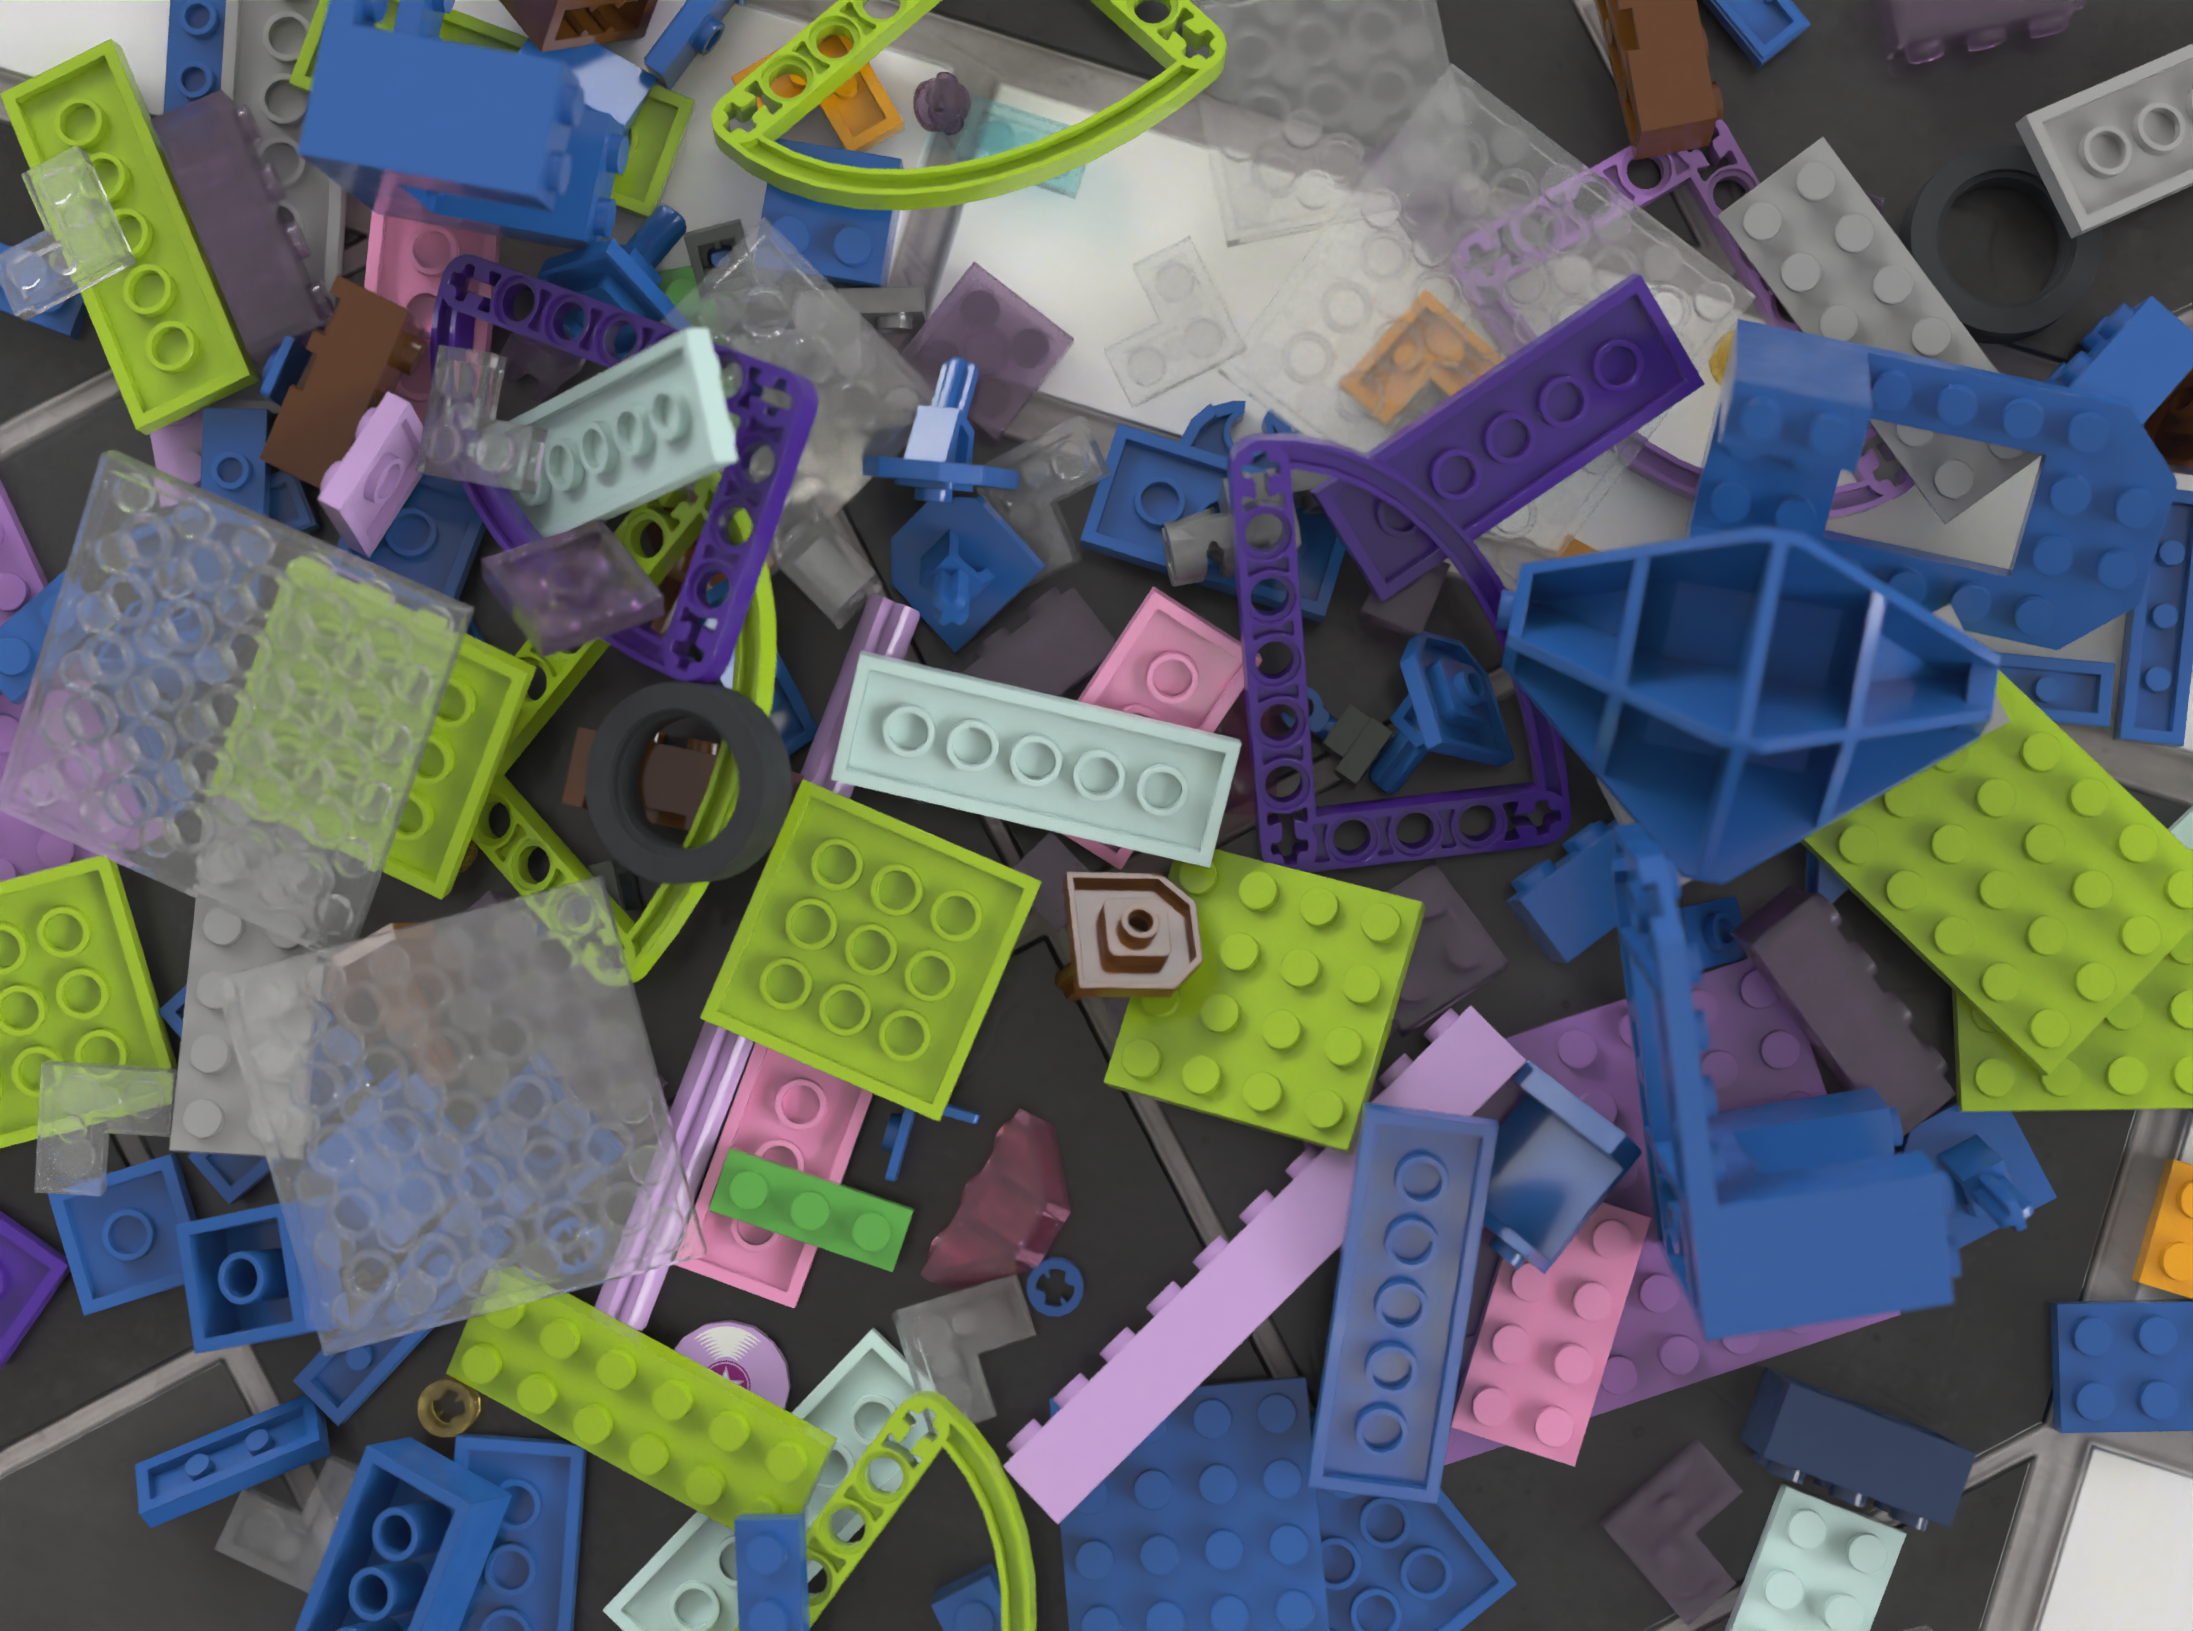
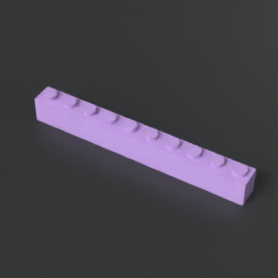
M1471 1005L1460 1016L1450 1008L1424 1033V1036L1432 1044L1414 1062L1404 1053L1382 1074L1378 1081L1386 1089L1372 1103L1472 1116L1525 1064L1526 1060ZM1359 1134L1352 1155L1325 1148L1320 1152L1313 1144L1309 1146L1285 1170L1293 1181L1276 1198L1267 1189L1258 1196L1239 1216L1247 1226L1230 1243L1219 1235L1192 1262L1200 1272L1183 1289L1173 1281L1146 1307L1154 1318L1137 1335L1126 1327L1101 1351L1100 1355L1108 1363L1090 1381L1082 1373H1079L1053 1399L1061 1409L1043 1427L1033 1419L1006 1445L1014 1456L1003 1467L1057 1524L1088 1496L1342 1245Z

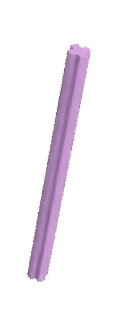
M870 593L801 771V774L805 775V780L850 799L855 785L831 780V775L860 651L904 660L921 616L919 611ZM707 1021L704 1022L595 1304V1308L640 1331L646 1328L755 1045L754 1041Z

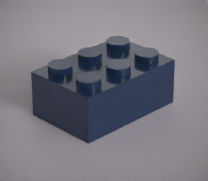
M1767 1367L1763 1371L1739 1437L1742 1442L1755 1451L1752 1460L1765 1466L1766 1471L1798 1484L1803 1483L1806 1474L1814 1476L1812 1483L1826 1489L1827 1494L1864 1508L1867 1497L1874 1499L1873 1506L1887 1512L1888 1517L1922 1531H1926L1929 1520L1950 1528L1977 1455L1976 1452L1944 1434Z

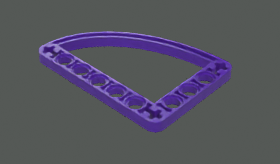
M463 254L455 257L442 274L433 310L430 339L431 387L439 427L451 463L471 504L493 538L522 573L555 605L594 635L633 659L677 680L702 684L715 682L724 674L730 663L817 414L819 399L816 387L810 379L802 374L712 342L713 351L720 364V375L728 365L737 363L742 371V384L738 392L732 397L724 398L727 412L741 417L734 443L738 461L723 469L666 636L627 614L591 587L560 558L535 529L517 503L494 461L481 424L474 391L472 350L476 318L608 368H612L681 332V330L475 255ZM471 278L494 286L491 298L467 290ZM530 287L534 295L533 309L528 317L517 321L513 311L514 300L521 290ZM580 305L585 314L584 328L576 338L568 340L563 329L564 319L572 308ZM631 324L636 331V346L628 357L619 359L614 348L615 338L624 326ZM764 386L792 396L793 402L790 409L782 408L779 405L760 399ZM768 446L774 455V467L771 474L765 480L756 482L750 471L751 459L758 449ZM745 509L751 516L752 530L748 539L736 546L729 538L728 526L732 516L738 511ZM723 572L729 580L730 593L726 602L719 608L714 609L707 601V585L713 576ZM703 617L717 620L715 629L708 628L709 626L698 624V618ZM692 643L697 644L700 650L705 651L701 663L695 662L696 660L688 655Z
M1293 433L1252 434L1240 439L1234 444L1228 455L1227 473L1256 839L1264 861L1310 873L1541 846L1553 843L1562 837L1569 827L1571 810L1566 761L1561 735L1513 679L1512 682L1521 709L1531 758L1532 782L1315 806L1291 470L1296 469L1329 475L1364 488L1396 507L1425 531L1448 556L1473 592L1494 632L1503 655L1508 631L1495 629L1502 590H1506V588L1474 541L1435 499L1405 475L1371 455L1332 440ZM1262 450L1268 461L1276 462L1275 468L1265 470L1264 484L1265 491L1269 497L1280 493L1279 501L1257 499L1254 479L1249 472L1241 471L1242 465L1252 463L1253 452ZM1244 496L1256 498V500L1249 501L1245 504L1242 503V498ZM1271 514L1281 522V535L1278 540L1265 548H1258L1249 544L1245 536L1246 527L1249 522L1258 515ZM1267 578H1275L1282 581L1286 587V598L1278 608L1271 611H1261L1252 605L1250 600L1251 591L1258 582ZM1273 641L1286 644L1290 648L1291 658L1285 669L1275 674H1268L1256 667V655L1262 646ZM1284 704L1295 711L1294 725L1287 733L1279 736L1265 733L1260 726L1263 713L1270 706ZM1281 766H1290L1296 769L1300 774V783L1292 794L1284 797H1275L1267 792L1265 783L1271 771ZM1544 800L1549 809L1554 810L1553 813H1547L1543 816V825L1535 826L1527 816L1510 817L1513 829L1507 831L1508 820L1502 805L1509 802V807L1513 813L1520 815L1534 812L1536 801ZM1476 805L1490 808L1493 812V821L1488 830L1476 836L1467 835L1461 831L1459 826L1460 818L1467 809ZM1303 808V812H1295ZM1267 812H1274L1273 814L1267 816ZM1414 812L1428 816L1431 822L1430 830L1422 840L1407 843L1397 837V826L1403 817ZM1277 813H1290L1292 830L1297 839L1303 840V842L1293 844V854L1287 856L1281 854L1278 846L1271 845V843H1277L1282 840V823ZM1359 820L1365 823L1368 829L1367 838L1361 846L1353 850H1343L1334 844V832L1343 822Z

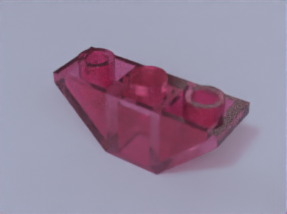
M1019 1108L1014 1118L1008 1120L1000 1128L994 1140V1151L982 1172L968 1182L961 1196V1207L949 1227L940 1232L933 1240L928 1251V1262L920 1274L922 1277L930 1282L959 1290L1039 1266L1071 1212L1055 1126Z

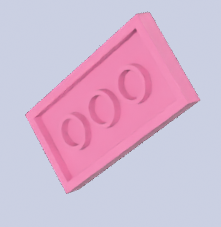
M372 210L364 288L408 309L425 328L421 339L428 343L422 361L412 376L403 373L393 394L411 403L431 443L445 444L434 403L430 367L433 310L442 274L455 257L463 254L475 255L499 264L502 237L380 215ZM471 278L467 290L491 298L495 287ZM476 318L472 363L474 391L481 424L483 425L493 324Z
M1153 586L1077 701L1214 733L1244 688L1241 642ZM1257 653L1255 661L1258 668L1262 662V657L1259 653ZM1063 834L1120 870L1134 851Z
M755 1042L674 1265L795 1308L818 1247L709 1210L729 1148L734 1147L841 1184L874 1093Z
M1602 1202L1545 1274L1527 1260L1518 1270L1502 1256L1499 1257L1453 1406L1451 1428L1575 1467L1651 1217Z

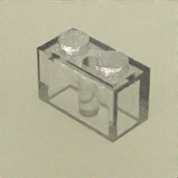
M822 517L812 526L806 520L800 522L778 545L783 554L775 561L776 565L838 630L866 605L870 593L877 594L884 587L877 573Z

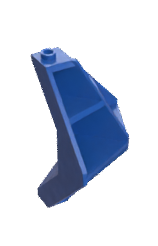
M1766 527L1522 563L1516 591L1502 590L1495 629L1508 631L1502 667L1635 823L1641 822L1654 841H1662L1666 858L1674 857L1678 873L1684 878L1721 885L1978 741L1992 718L2000 655L1808 536Z

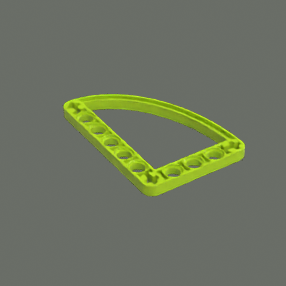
M838 0L720 98L713 107L711 122L715 143L722 153L748 173L782 191L820 203L856 209L904 211L948 207L1001 196L1045 182L1090 163L1133 140L1176 112L1219 77L1225 64L1227 43L1222 30L1189 0H1153L1161 2L1170 11L1169 16L1165 20L1153 24L1142 21L1134 12L1139 4L1150 0H1090L1166 70L1122 100L1075 125L1038 141L995 155L950 165L912 169L861 168L829 163L796 153L775 141L942 0H895L900 6L899 10L895 15L885 19L873 18L866 13L864 7L869 0ZM1181 24H1183L1182 37L1176 33ZM831 35L845 36L853 44L851 51L840 58L826 57L817 48L824 38ZM1189 45L1196 51L1204 46L1208 47V59L1199 54L1191 59L1187 58L1186 46ZM794 74L804 79L806 88L795 97L784 98L773 93L771 84L781 75ZM756 97H760L764 105L759 110ZM735 118L737 121L745 123L752 118L753 130L747 133L745 130L737 128L731 132L729 121Z
M717 470L697 479L698 481L693 488L698 496L696 503L685 501L689 496V490L684 485L632 509L580 576L591 587L602 594L601 588L605 576L612 570L618 571L623 578L625 587L623 596L615 605L633 617L701 534L721 478L719 471ZM663 507L675 508V510L670 514L664 511ZM745 509L735 513L728 526L729 538L737 546L748 539L752 530V522ZM655 521L663 530L664 541L659 553L649 558L641 549L640 539L644 528L649 523ZM765 560L734 648L735 660L732 689L751 699L770 718L777 658L776 614L769 569ZM555 605L514 656L533 666H540L546 674L547 686L543 696L536 701L530 698L528 693L525 696L471 839L594 979L601 984L609 986L638 982L646 976L677 936L705 892L709 882L687 884L662 883L639 920L634 923L504 776L610 645L585 628V642L580 650L572 654L564 645L563 633L567 623L573 618ZM723 738L706 794L682 847L693 849L712 840L725 827L733 813L738 795V772L733 754ZM498 802L506 806L510 814L509 829L501 838L493 834L489 825L490 812ZM537 847L542 848L546 852L550 862L549 873L540 883L532 878L528 869L529 856ZM576 892H580L586 897L590 907L589 918L581 928H577L572 924L567 912L568 902ZM598 935H600L603 939L600 941H591V939L597 937ZM611 945H624L625 949L620 955L621 960L625 964L624 967L615 968L612 964L616 960L617 953Z
M922 1390L912 1394L898 1406L806 1531L807 1560H814L821 1564L827 1574L825 1590L819 1593H808L810 1628L944 1448L967 1478L987 1522L995 1549L1001 1587L1002 1631H1036L1035 1571L1028 1530L1015 1490L996 1453L975 1425L945 1396L935 1391ZM928 1408L936 1415L932 1426L939 1433L936 1435L934 1432L928 1431L909 1451L900 1443L907 1437L916 1423L915 1418L909 1414L910 1410L919 1415ZM890 1434L893 1435L896 1442L889 1440ZM914 1455L920 1456L922 1458L920 1463L917 1462ZM888 1457L898 1463L903 1473V1482L899 1489L883 1491L873 1484L869 1470L874 1459ZM845 1508L858 1512L865 1524V1534L862 1540L852 1543L839 1539L832 1527V1517L835 1511ZM739 1624L734 1631H739Z

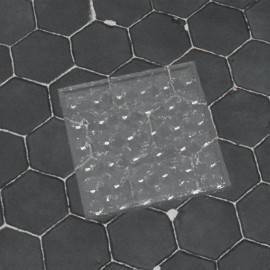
M1451 63L1219 368L1218 373L1299 435L1332 440L1367 453L1632 273L1640 274L1643 277L1698 373L1736 325L1737 319L1742 317L1757 296ZM1674 406L1474 540V543L1500 577L1507 591H1516L1522 563L1555 559L1561 556Z
M115 450L105 452L100 457L0 783V811L333 959L335 954L359 941L474 607Z
M603 875L231 972L215 978L324 1356L706 1255L705 1240Z

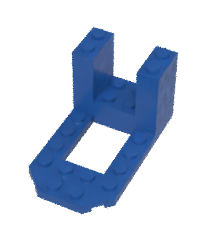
M329 0L298 154L380 215L571 250L601 242L602 237L609 238L611 236L616 219V202L610 198L615 174L622 175L627 165L629 139L623 135L624 128L610 113L584 109V88L579 86L580 79L565 62L443 41L439 37L444 13L448 14L451 12L455 0H399L393 31L375 28L376 23H381L384 20L389 0Z
M1737 319L1683 539L1756 527L1804 534L1931 613L1951 604L1965 631L2059 650L2140 605L2177 486V480L2127 399ZM1870 418L2042 454L2009 569L1825 530L1840 472L1842 470L1856 473Z
M1641 822L1614 826L1613 844L1615 853L1624 852L1625 858L1612 860L1611 880L1657 1245L1705 1340H1716L1954 1303L1951 1278L1960 1277L1961 1264L1954 1238L1946 1235L1944 1214L1954 1211V1197L1949 1176L1945 1171L1939 1172L1923 1150L1894 1155V1147L1902 1146L1903 1144L1900 1116L1896 1107H1889L1874 1087L1718 1111L1712 1077L1710 1074H1701L1699 1051L1709 1050V1032L1703 1009L1693 1008L1691 991L1692 984L1701 983V965L1695 942H1687L1675 900L1680 898L1681 893L1674 857L1666 858L1662 841H1654Z

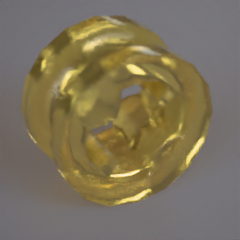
M451 1376L443 1377L430 1384L421 1393L417 1404L418 1418L422 1426L431 1434L442 1438L454 1437L468 1429L477 1419L480 1411V1397L475 1389ZM448 1389L459 1394L455 1402L463 1400L465 1404V1412L454 1416L450 1424L439 1419L443 1411L435 1414L433 1410V1401L444 1397Z

